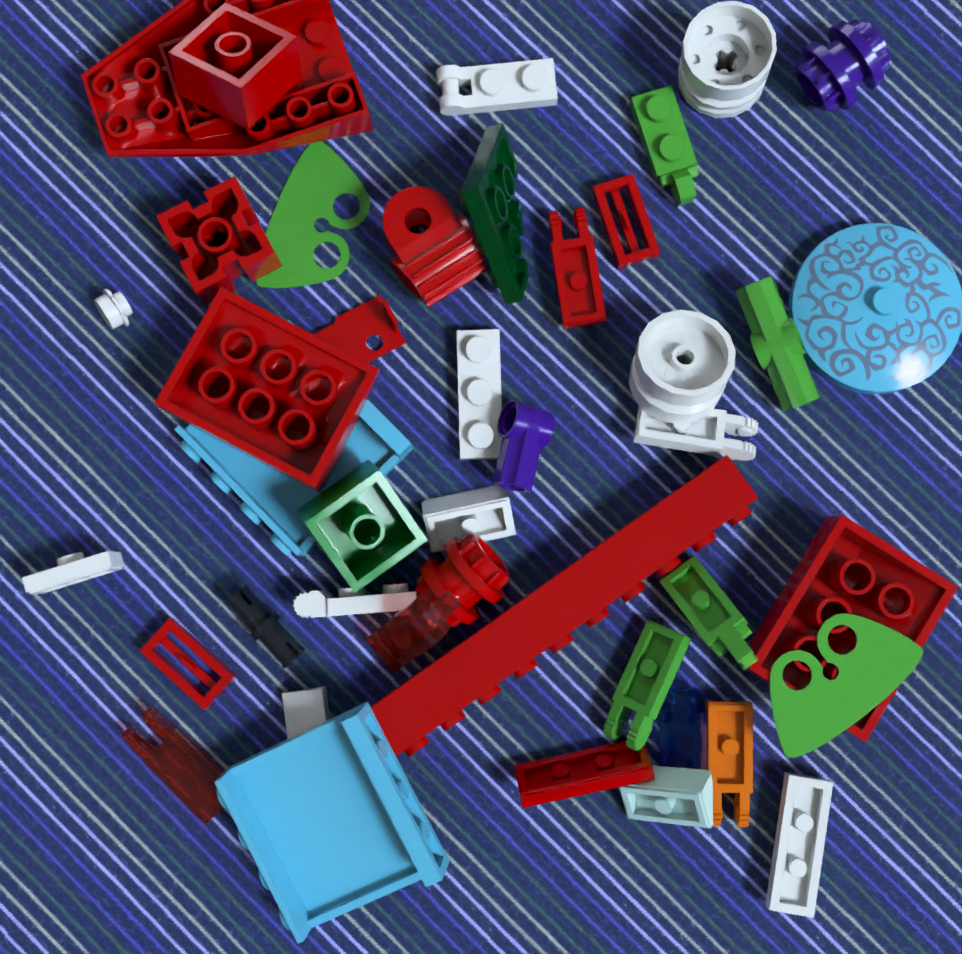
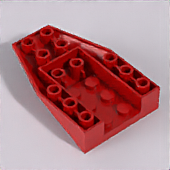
M183 0L81 74L106 154L109 158L250 156L374 131L367 104L356 73L353 71L330 0ZM225 2L297 36L301 79L249 130L178 95L169 57V51Z

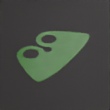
M322 141L311 143L305 149L294 166L278 199L267 227L266 235L283 266L257 279L256 283L259 287L292 288L318 284L335 279L344 272L348 265L350 253L346 241L338 234L330 231L318 232L314 224L317 219L325 218L331 226L339 229L349 230L357 227L368 215L370 208L369 195L350 167ZM345 193L354 195L360 203L358 214L348 220L339 218L333 209L335 199ZM325 242L335 244L340 250L339 262L334 267L328 269L318 266L313 257L316 247Z
M845 613L836 614L827 619L818 632L817 646L824 659L828 663L837 666L839 672L835 679L829 680L825 678L822 673L823 666L816 657L802 650L789 651L781 655L773 663L770 672V697L774 723L784 754L788 758H796L807 754L829 742L860 720L888 697L910 675L921 660L923 649L897 631L861 616ZM838 625L848 626L856 634V646L848 654L835 653L828 644L829 632ZM792 661H802L811 670V681L807 687L801 690L789 688L783 680L782 673L784 667Z

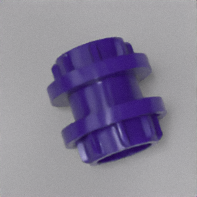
M853 19L849 23L840 20L828 30L830 44L824 47L822 44L813 41L802 49L803 59L796 64L795 75L805 94L822 111L832 112L837 107L847 110L857 102L855 88L858 85L873 90L884 81L883 72L890 66V51L879 32L863 19L859 21Z

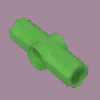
M772 276L736 290L735 292L752 332L750 340L754 352L763 370L767 369L773 389L783 411L800 407L820 398L804 358L806 351L794 320L788 318L783 300L779 295Z

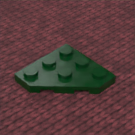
M503 123L486 128L481 143L478 145L473 163L469 167L464 185L460 189V203L464 213L470 215L474 223L477 247L480 252H485L489 261L491 282L494 288L500 289L505 304L522 301L529 274L527 260L519 259L522 252L520 236H524L521 202L519 200L513 201L515 197L514 178L518 177L517 161Z

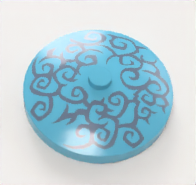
M860 224L845 228L831 235L806 257L791 285L788 301V318H792L797 326L806 354H804L805 360L819 375L849 391L863 394H887L904 390L923 381L936 372L948 359L957 344L962 329V290L956 273L947 258L923 236L904 227L892 224Z

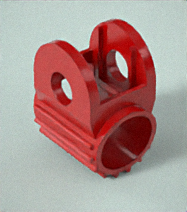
M415 186L399 191L389 200L383 213V229L389 250L393 256L389 263L409 290L426 306H432L487 271L482 254L477 247L475 236L466 218L463 215L457 217L447 200L440 193L427 187ZM420 226L428 228L425 232L419 234L411 232L414 228Z

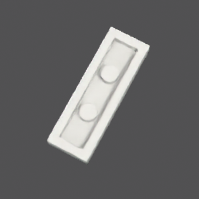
M499 329L456 330L460 460L498 459L503 438L499 436L497 431L498 419L502 411Z
M789 772L784 774L765 903L769 910L814 918L833 782L829 779Z

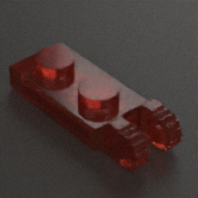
M148 707L142 714V718L156 734L166 740L156 749L140 731L133 727H129L122 734V738L137 755L146 759L144 763L206 825L223 808L218 800L217 787L214 783L223 772L180 728L175 729L162 714L152 707Z

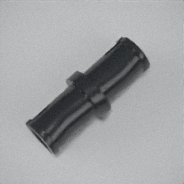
M248 585L242 587L239 592H236L225 603L252 631L249 636L254 641L259 639L282 664L281 666L284 669L305 650L279 622L281 619L280 615L276 611L272 614L252 593Z

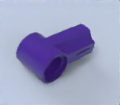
M512 399L504 405L497 424L498 434L503 438L492 482L497 487L522 493L532 492L540 451L549 443L554 431L555 419L552 413Z

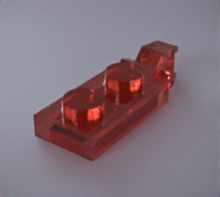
M449 590L439 596L433 603H430L425 596L420 599L416 598L377 627L365 640L395 672L439 642L448 629L451 628L446 619L461 603Z

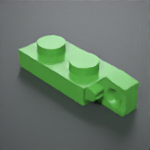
M672 85L631 97L630 108L654 180L659 181L661 188L670 186L676 207L692 203L694 197L697 196L692 178L699 175L698 163Z
M695 555L659 580L711 650L714 649L719 657L729 651L743 670H746L758 661V658L744 640L752 634L747 626V621Z

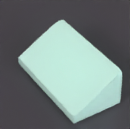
M652 765L654 780L619 787L628 819L710 829L713 825V780L709 770Z

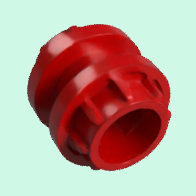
M468 534L462 540L458 537L450 539L444 546L449 558L442 564L433 558H428L420 565L422 575L416 580L415 591L427 610L445 626L456 627L461 622L467 625L472 624L480 616L476 603L485 598L487 601L495 604L504 596L502 587L509 582V571L504 562L487 542L478 535Z

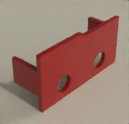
M380 295L336 317L335 323L313 334L367 363L406 344L399 331L398 321L388 302L386 300L383 301ZM377 335L383 340V345L379 350L372 351L367 347L366 341L370 336Z

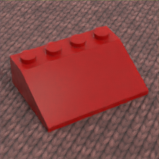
M220 287L154 404L175 418L304 486L321 493L342 455L380 370L239 295Z
M844 515L826 517L748 645L758 658V661L749 666L746 671L770 685V672L773 663L781 655L789 651L802 650L816 657L823 666L822 673L825 678L829 680L835 679L838 676L839 670L836 665L828 663L820 654L817 646V635L823 623L836 614L848 613L875 621L906 636L922 648L958 589V586ZM838 625L829 632L828 644L835 653L848 654L855 648L857 643L856 634L850 627ZM802 661L788 663L782 673L785 684L793 690H801L807 687L812 677L809 666ZM899 686L881 703L845 731L866 742Z

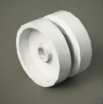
M671 311L663 313L650 321L639 337L636 354L630 367L629 386L634 400L647 414L667 423L686 424L695 422L711 413L720 400L735 368L736 350L730 334L716 320L695 311Z

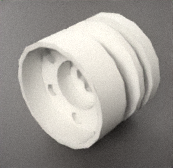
M739 1L717 2L701 10L689 23L681 50L678 81L679 89L686 102L697 112L713 118L734 117L750 109L760 98L777 51L776 33L768 17L752 5Z

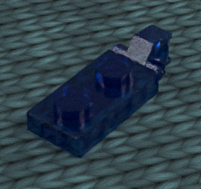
M678 688L671 690V711H665L664 722L659 723L660 766L708 770V724H706V714L699 712L698 689Z

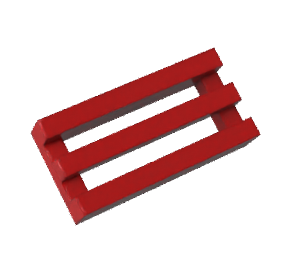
M634 174L593 186L591 192L618 270L626 268L629 264L642 263L643 260L648 258L650 260L657 258L660 255V250ZM624 187L626 188L646 249L640 250L619 191V189ZM608 192L610 193L630 254L627 255L624 253L605 197V193Z
M169 618L140 650L149 661L203 710L208 709L216 697L237 676L174 618ZM172 632L221 677L219 681L214 679L167 635ZM161 644L211 690L205 694L155 648Z

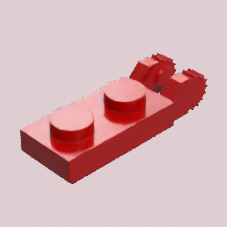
M584 206L574 208L573 225L576 228L577 235L575 239L563 240L562 222L558 211L547 212L551 239L550 253L563 329L605 323L606 312L593 236L589 235Z

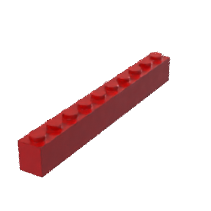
M726 455L718 459L370 707L395 755L397 756L404 751L407 757H410L430 742L426 737L428 733L439 725L446 731L466 716L462 709L474 700L483 705L502 691L498 683L511 674L516 679H519L538 665L534 658L547 648L550 649L552 654L556 653L574 639L570 632L585 623L590 628L608 616L610 612L606 606L619 597L624 603L629 601L646 588L642 581L656 572L659 577H662L681 563L677 556L686 549L692 547L695 552L699 551L717 538L713 530L727 521L730 527L750 515L752 511L748 505L757 500L758 496L729 456Z

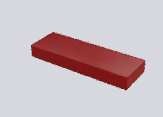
M626 741L514 765L522 808L654 780L653 766L646 746H643L639 751H634L626 746Z

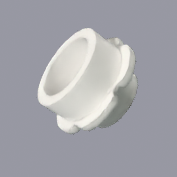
M104 289V295L96 298L94 303L111 330L121 325L129 326L127 317L133 314V311L126 298L120 291L112 294L109 289Z

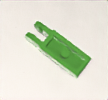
M648 620L613 695L612 700L614 703L603 726L606 737L616 740L622 735L624 727L630 718V709L637 713L626 737V746L634 751H639L645 746L647 738L652 731L653 720H656L691 638Z

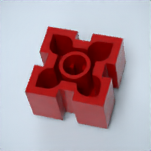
M235 176L204 191L203 193L208 202L193 208L189 201L186 200L156 216L171 247L183 259L180 261V264L194 292L207 305L212 303L220 287L231 292L237 290L233 282L234 279L247 274L253 282L283 266ZM221 237H225L226 242L218 246L216 241Z

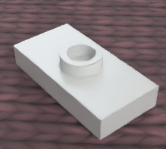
M105 551L84 558L83 552L58 558L56 559L57 567L22 577L26 593L44 594L121 570L125 565L121 552Z

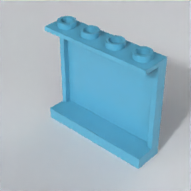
M368 399L363 406L341 457L321 492L368 459L385 477L414 449L412 443ZM178 425L174 429L184 439L179 444L182 450L196 463L203 459L214 470L209 474V477L225 493L228 494L233 490L244 501L239 508L255 524L258 525L263 520L274 532L269 537L270 540L285 555L288 556L293 551L297 556H304L318 543L296 510L320 493L191 425L186 428Z
M368 701L230 766L214 781L220 804L225 810L230 812L238 827V837L242 846L250 851L258 866V874L262 885L271 891L279 907V915L284 927L291 930L298 944L305 940L311 928L412 883L422 880L425 887L442 881L450 862Z

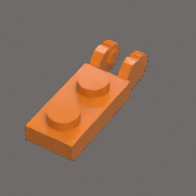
M705 700V770L711 771L713 780L712 827H720L723 818L722 793H735L733 815L737 827H748L750 793H753V705L750 701Z

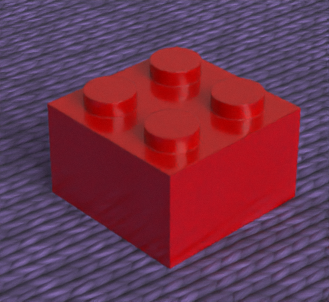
M226 2L169 51L178 95L248 130L301 79L297 36Z

